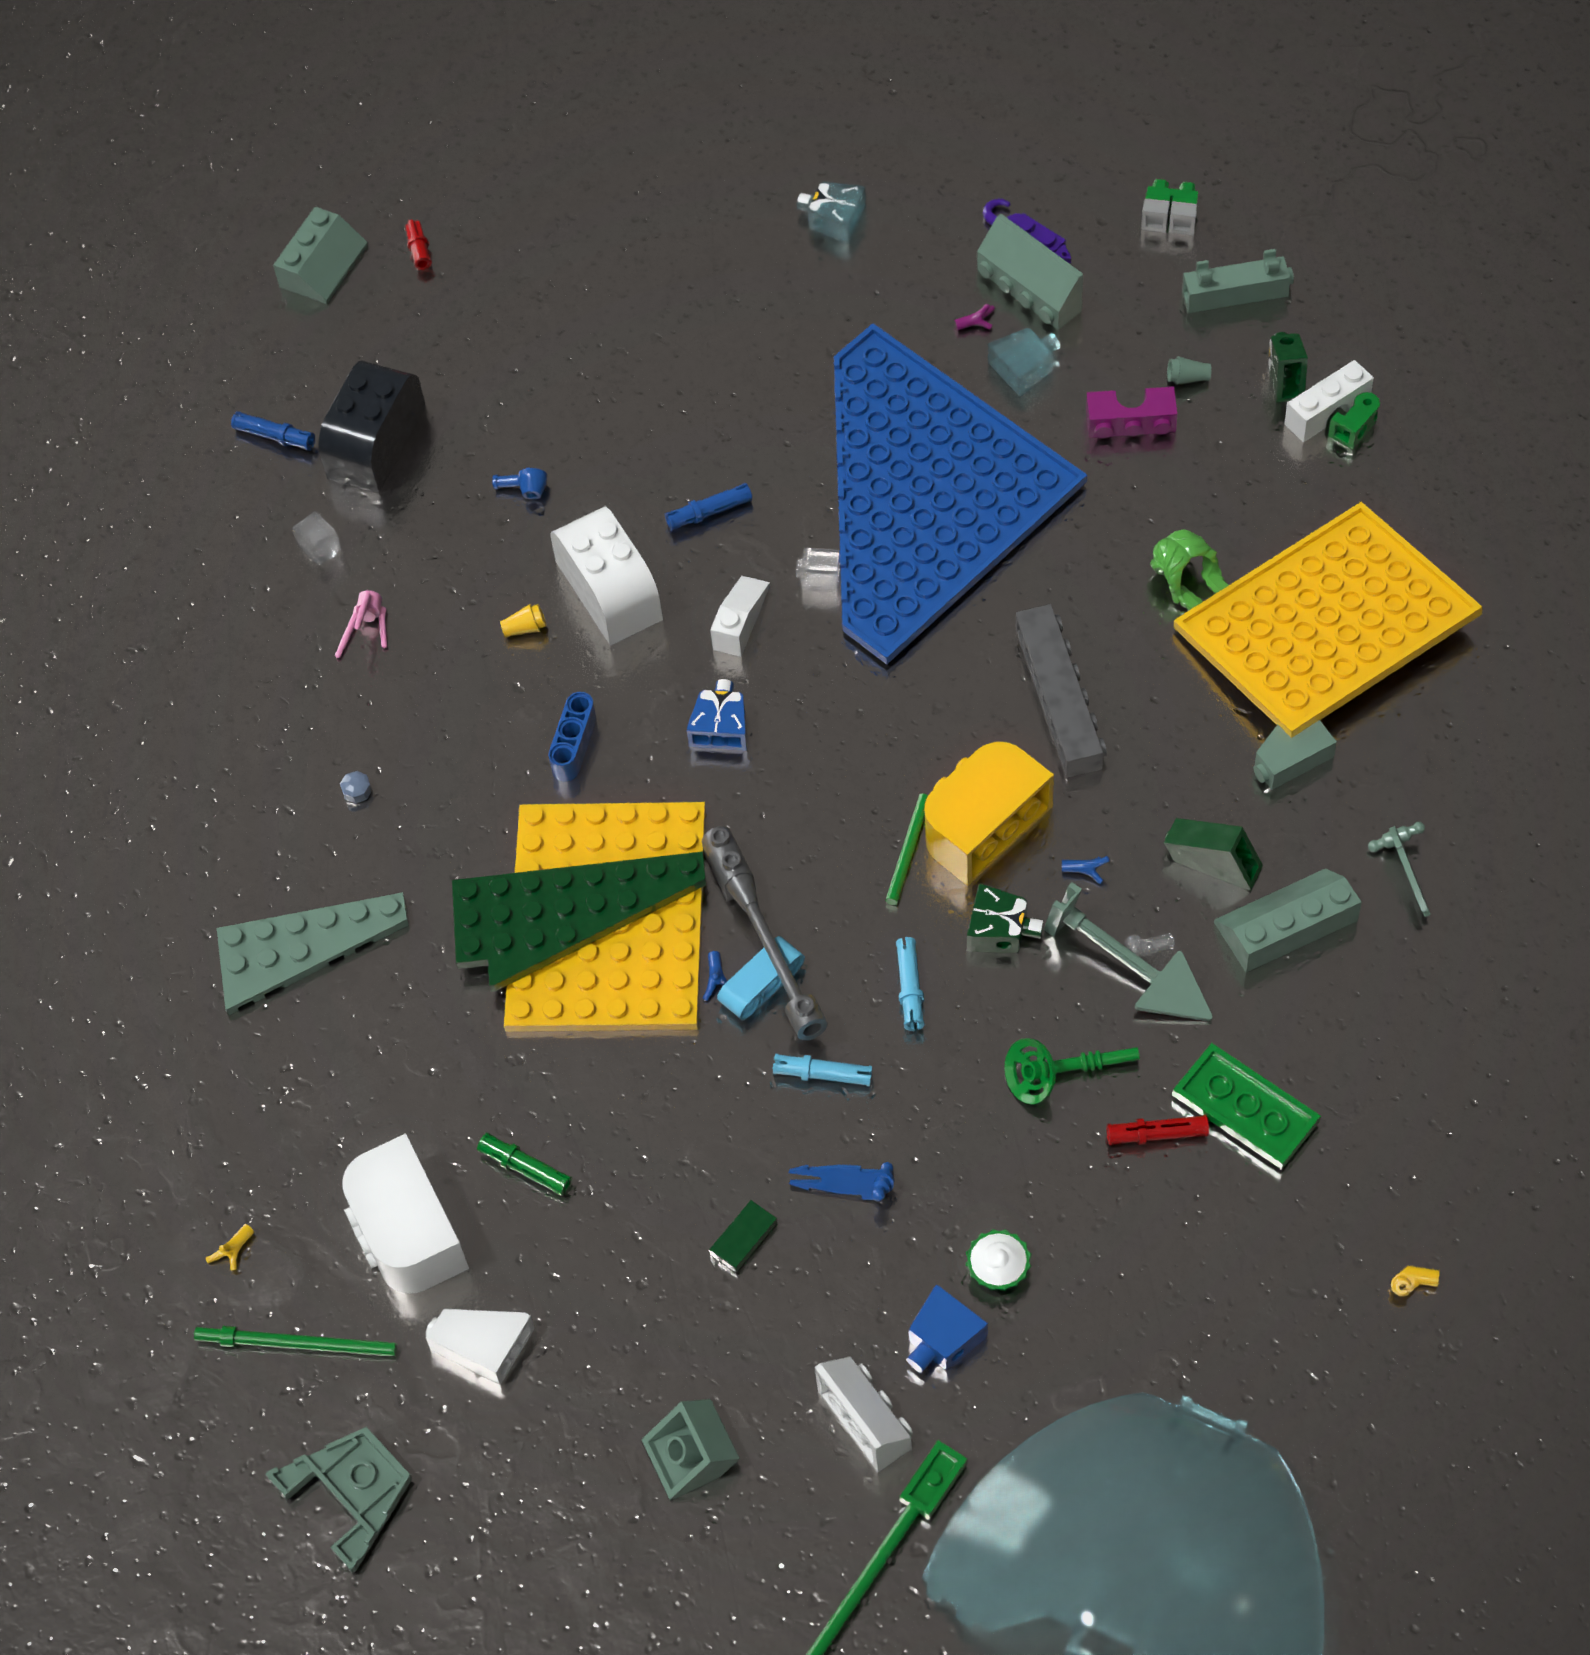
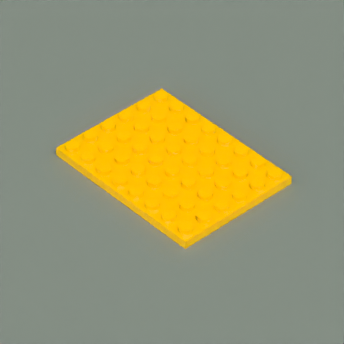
M1360 502L1174 620V629L1292 738L1482 615L1483 606L1364 503Z
M705 802L519 805L515 873L702 852V838L705 834ZM703 887L507 985L504 1016L505 1031L698 1030Z

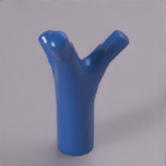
M1108 856L1091 860H1062V872L1083 873L1092 877L1098 884H1101L1103 879L1096 872V868L1109 862L1110 859Z
M718 951L708 953L709 980L703 996L705 1001L709 1000L716 985L724 986L727 982L722 970L721 954Z

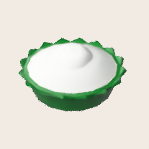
M992 1229L988 1233H980L976 1240L971 1241L970 1249L966 1252L967 1262L965 1265L970 1270V1276L976 1279L979 1285L986 1286L990 1290H1006L1009 1287L1017 1286L1021 1280L1026 1278L1027 1271L1031 1268L1030 1258L1032 1254L1027 1250V1243L1021 1241L1018 1234H1011L1006 1229L1001 1231Z

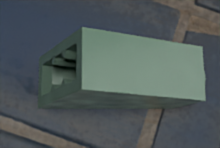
M1320 720L1292 738L1277 724L1256 752L1255 765L1253 767L1254 773L1261 783L1266 782L1269 788L1273 790L1332 759L1335 755L1337 741Z

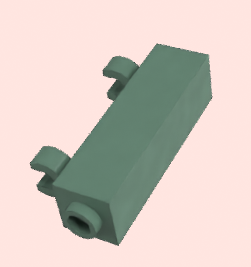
M1276 249L1265 250L1263 252V260L1210 269L1208 268V260L1199 261L1196 263V271L1183 273L1182 293L1188 313L1288 297L1290 284L1294 283L1292 268L1287 267L1284 256L1276 257Z

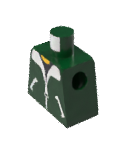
M1278 332L1270 338L1268 365L1276 403L1291 401L1306 390L1308 357L1300 334L1297 333L1287 334L1286 332ZM1285 370H1289L1292 373V376L1288 379L1284 378L1287 377Z
M979 884L967 932V951L1017 953L1020 949L1022 936L1041 939L1044 920L1027 917L1028 901L1025 898Z

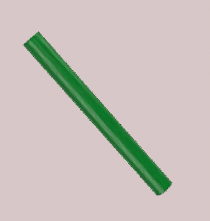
M919 794L885 902L890 905H897L925 819L927 794Z

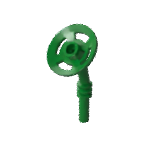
M1024 1038L1016 1041L1009 1048L1005 1058L1004 1070L1007 1084L1014 1096L1026 1104H1037L1046 1100L1051 1094L1055 1084L1056 1073L1081 1069L1084 1072H1088V1068L1091 1071H1095L1096 1067L1102 1070L1103 1066L1140 1060L1138 1047L1104 1053L1096 1050L1095 1054L1089 1051L1088 1055L1083 1052L1079 1057L1053 1061L1050 1052L1041 1042L1032 1038ZM1028 1046L1037 1048V1051H1028L1026 1053L1022 1050ZM1036 1056L1037 1060L1031 1061L1029 1058ZM1017 1062L1022 1064L1021 1073L1024 1081L1021 1084L1016 1072ZM1035 1080H1041L1040 1084H1033ZM1044 1089L1039 1095L1029 1093L1030 1090Z

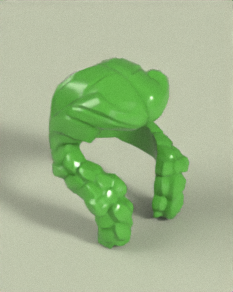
M1183 529L1173 532L1155 545L1153 549L1154 559L1151 560L1150 566L1156 573L1165 576L1173 601L1177 604L1180 602L1181 606L1187 608L1188 611L1202 603L1201 598L1196 597L1186 587L1181 586L1182 571L1191 558L1203 557L1201 576L1206 581L1208 589L1212 590L1214 594L1229 586L1222 577L1219 561L1216 557L1217 552L1201 536Z

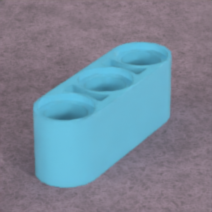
M777 936L774 939L792 975H794L803 965L805 956L782 936ZM765 948L758 952L727 981L718 993V1001L741 1020L750 1017L783 986Z

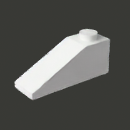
M746 576L740 577L720 605L710 629L713 650L742 657L769 590L770 582Z

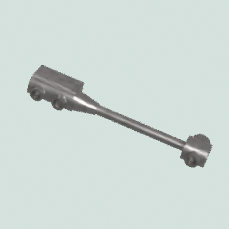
M726 826L712 828L702 838L704 856L726 900L735 899L741 908L747 912L791 1000L786 1005L785 1012L798 1038L801 1040L815 1039L826 1030L828 1023L815 997L811 994L802 995L758 907L754 876L731 830Z

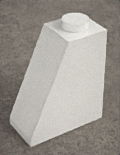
M443 1309L439 1317L433 1318L426 1330V1340L432 1351L501 1385L535 1327L531 1315L523 1312Z

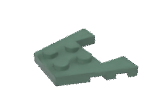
M367 1427L325 1445L326 1448L309 1456L302 1455L293 1459V1463L280 1469L277 1467L273 1468L265 1474L287 1500L316 1476L358 1522L330 1547L352 1574L360 1566L412 1481L411 1475Z

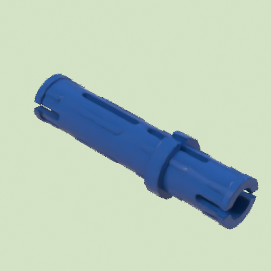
M239 411L235 412L236 415L234 414L232 417L231 426L235 430L275 440L282 446L291 445L307 451L314 447L315 434L294 428L292 424H278Z
M743 483L697 502L695 500L689 501L688 505L666 512L665 520L671 531L693 522L698 524L708 516L752 501V493L747 483Z

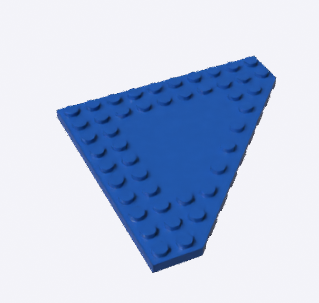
M872 323L834 356L843 632L885 664H888L1087 483V474Z

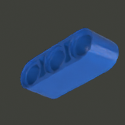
M575 692L568 697L549 750V761L553 776L562 782H568L577 777L596 723L594 703L588 693Z

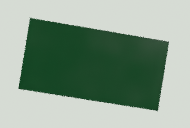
M750 1200L709 1249L710 1255L734 1272H737L778 1223L777 1218Z

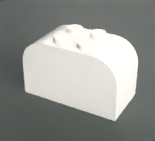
M606 506L551 532V541L557 565L610 646L663 620L659 593L651 572L613 513Z
M406 1133L361 1154L349 1164L344 1173L342 1185L350 1207L344 1211L371 1269L378 1266L382 1277L391 1288L402 1293H419L469 1269L460 1243Z

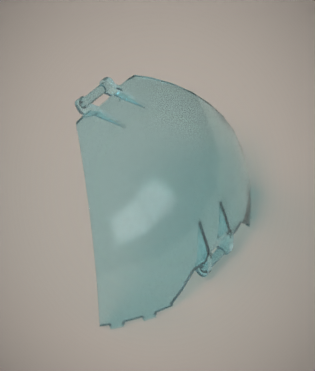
M1146 1393L1119 1396L1086 1406L1064 1416L1029 1437L1004 1457L973 1489L954 1514L936 1544L922 1576V1579L928 1584L926 1594L936 1603L945 1598L957 1608L956 1619L968 1628L975 1621L992 1633H995L999 1628L1046 1615L1073 1628L1064 1655H1093L1080 1649L1088 1629L1133 1648L1132 1655H1322L1324 1594L1321 1564L1314 1529L1303 1496L1289 1467L1277 1449L1245 1434L1249 1422L1238 1419V1421L1230 1419L1193 1403V1399L1185 1395L1182 1396L1178 1405Z

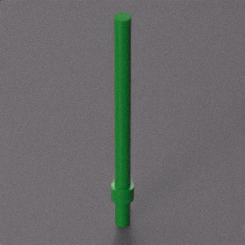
M222 1326L221 1329L196 1327L194 1331L195 1341L219 1342L220 1346L226 1347L244 1344L393 1357L396 1356L397 1343L241 1331L238 1330V1327Z

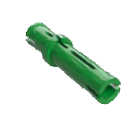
M488 1132L482 1136L478 1143L477 1151L500 1162L501 1167L507 1170L511 1168L531 1180L544 1185L560 1196H563L571 1185V1176L521 1151L520 1146L514 1143L511 1145L505 1143Z

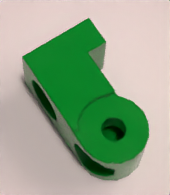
M1363 392L1357 395L1354 405L1345 415L1337 412L1331 418L1328 436L1353 450L1376 423L1380 407L1379 398L1370 392Z

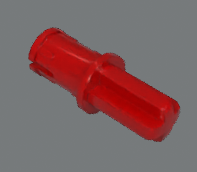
M411 219L405 225L409 240L407 247L412 252L416 269L425 270L432 265L428 251L429 241L424 237L421 222Z

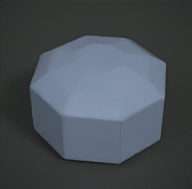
M358 771L346 774L340 783L345 800L353 803L367 800L372 792L367 775Z

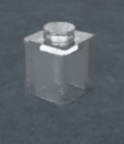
M316 511L292 527L297 545L318 565L334 557L342 549L337 532Z
M804 548L802 559H797L796 577H801L802 589L837 592L841 569L840 551Z

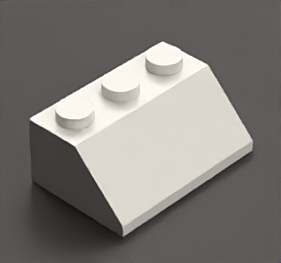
M851 1357L820 1363L815 1367L819 1394L877 1472H880L912 1450L910 1436L913 1435L910 1426L902 1417L899 1419L895 1417L890 1410L893 1406L889 1398L882 1390L877 1392L870 1383L873 1379L862 1363L857 1366Z

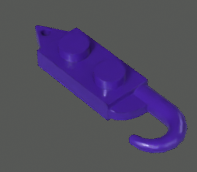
M1004 199L989 201L983 209L984 219L992 225L997 218V215L992 212L993 208L997 206L1009 207L1011 205L1010 202ZM1024 213L1012 214L1007 217L1066 262L1071 263V256L1066 247V239Z

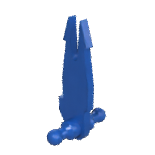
M884 1162L880 1170L861 1169V1166L857 1165L809 1167L808 1164L792 1168L788 1172L790 1174L821 1178L790 1180L789 1184L808 1191L812 1188L838 1194L862 1195L864 1200L882 1201L885 1198V1194L893 1189L895 1183L892 1174L894 1168L889 1162Z

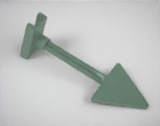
M1073 882L1069 884L1063 901L1060 903L1056 900L1052 905L1043 930L1054 937L1067 924L1073 930L1082 932L1147 980L1150 986L1134 1006L1136 1010L1211 1021L1212 1013L1181 951H1177L1162 971H1157L1088 920L1086 914L1075 907L1082 889Z

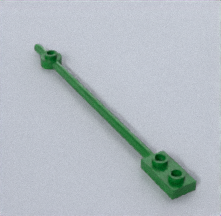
M938 1440L899 1496L900 1502L907 1505V1507L806 1655H824L917 1516L921 1514L928 1520L932 1517L967 1465L968 1459L941 1441Z

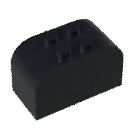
M363 360L358 361L353 366L328 410L320 429L318 449L327 479L376 493L381 491L426 407L420 380L417 375Z

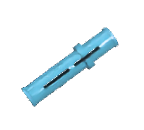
M905 937L906 945H903L902 938L896 941L901 983L899 1002L903 1005L904 1028L909 1031H915L914 1022L917 1023L918 1030L925 1026L922 1010L924 993L920 990L916 940L912 937Z
M775 1053L773 1074L797 1076L801 1077L803 1081H808L809 1078L867 1085L868 1087L871 1085L873 1066L870 1065L864 1066L812 1059L811 1055H804V1058Z

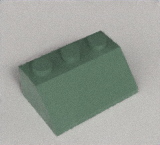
M314 207L273 264L279 287L327 304L367 248L368 242L338 214Z

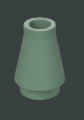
M1179 356L1176 359H1169L1167 367L1168 382L1180 385L1198 381H1209L1211 378L1210 363H1202Z

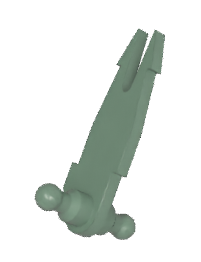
M1416 822L1410 827L1401 826L1396 828V826L1389 828V832L1382 835L1381 839L1370 841L1368 849L1371 852H1377L1384 847L1389 849L1394 846L1396 847L1424 917L1431 914L1403 844L1409 841L1411 836L1422 834L1425 830V825L1422 822Z

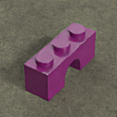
M1174 387L1145 388L1144 403L1135 408L1122 406L1117 400L1116 390L1087 392L1086 416L1089 438L1176 432L1178 414Z

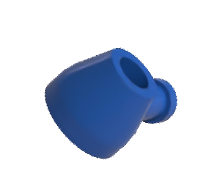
M525 468L520 470L518 475H493L492 484L494 489L520 486L523 497L539 499L546 487L548 475L541 469Z

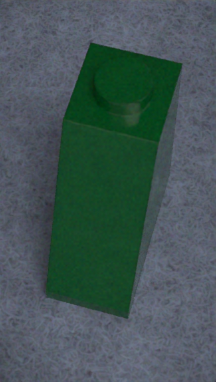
M1176 818L1165 836L1164 844L1174 862L1245 890L1252 889L1263 866L1242 826Z

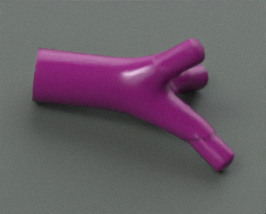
M985 304L979 311L955 319L957 330L974 325L983 326L991 330L992 324L985 321L984 318L991 314L995 307Z

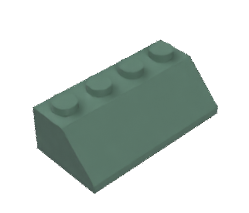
M1002 214L998 215L977 251V270L983 277L989 278L996 283L1003 292L1009 293L1016 298L1023 307L1029 308L1036 313L1043 322L1059 330L1082 311L1083 273Z
M1325 868L1214 919V924L1247 973L1358 921L1362 902L1344 876Z

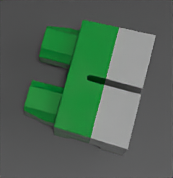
M1155 179L1153 185L1147 188L1142 210L1141 230L1166 233L1169 210H1171L1169 233L1194 236L1198 191H1195V184L1183 182L1180 184L1179 189L1169 188V182L1166 180Z

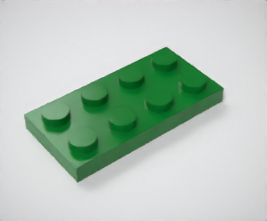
M1213 1043L1208 1046L1173 1089L1172 1094L1199 1114L1206 1115L1209 1121L1280 1169H1283L1321 1119V1115Z

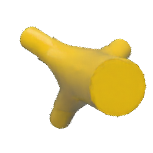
M244 1224L226 1244L219 1247L217 1252L206 1257L207 1263L227 1256L229 1257L230 1270H237L236 1259L241 1247L254 1234V1230L249 1225Z

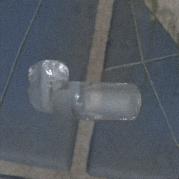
M1170 933L1141 940L1138 935H1131L1126 938L1124 945L1138 957L1173 949L1175 941Z

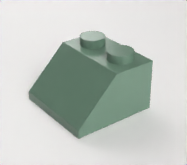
M711 1399L681 1401L641 1439L670 1500L676 1499L720 1478L740 1459Z

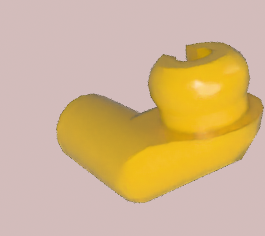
M1407 1266L1392 1279L1391 1289L1398 1296H1406L1419 1285L1438 1287L1440 1271Z

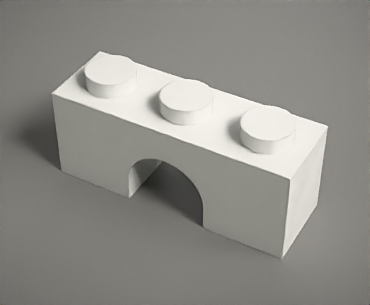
M1353 360L1287 402L1284 425L1304 443L1326 428L1329 416L1339 406L1347 413L1354 405L1357 395L1363 392L1371 393L1374 378L1360 364Z

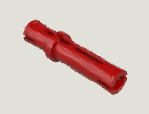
M1206 1115L1144 1121L1143 1118H1138L1136 1122L1107 1124L1106 1132L1108 1145L1132 1142L1146 1145V1141L1198 1136L1207 1137L1209 1135V1125Z

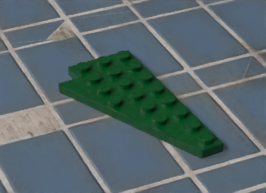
M703 851L452 880L457 968L488 966L491 992L497 991L705 886L706 877Z

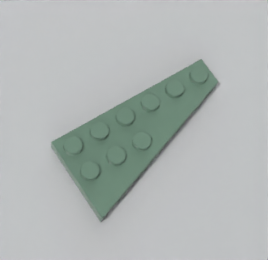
M403 892L217 928L227 1015L229 1016L237 1012L238 1007L252 1000L255 1003L265 998L264 994L280 986L285 988L329 966L328 962L342 955L347 957L355 953V948L369 941L376 942L408 926L406 902Z

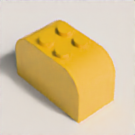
M992 742L980 747L969 758H963L947 778L942 777L935 784L933 791L926 799L925 836L929 854L950 873L969 886L1053 807L1054 774L1014 744Z

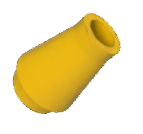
M529 604L510 617L500 621L506 638L514 635L541 632V628L547 626L539 604L534 606Z

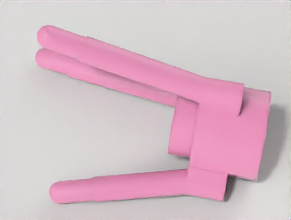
M366 590L359 594L357 605L354 606L353 615L335 654L336 658L341 657L354 627L358 630L363 621L372 622L375 618L379 619L382 648L387 647L385 622L387 609L381 606L382 597L377 592Z

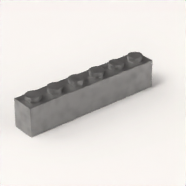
M1051 604L1016 612V632L1066 778L1101 770L1103 757L1107 756L1106 745L1103 738L1098 739L1097 737L1098 724L1094 713L1089 714L1087 708L1089 706L1088 694L1086 689L1080 688L1078 683L1080 681L1079 668L1076 663H1071V646L1069 640L1062 637L1063 624L1060 615L1054 614Z

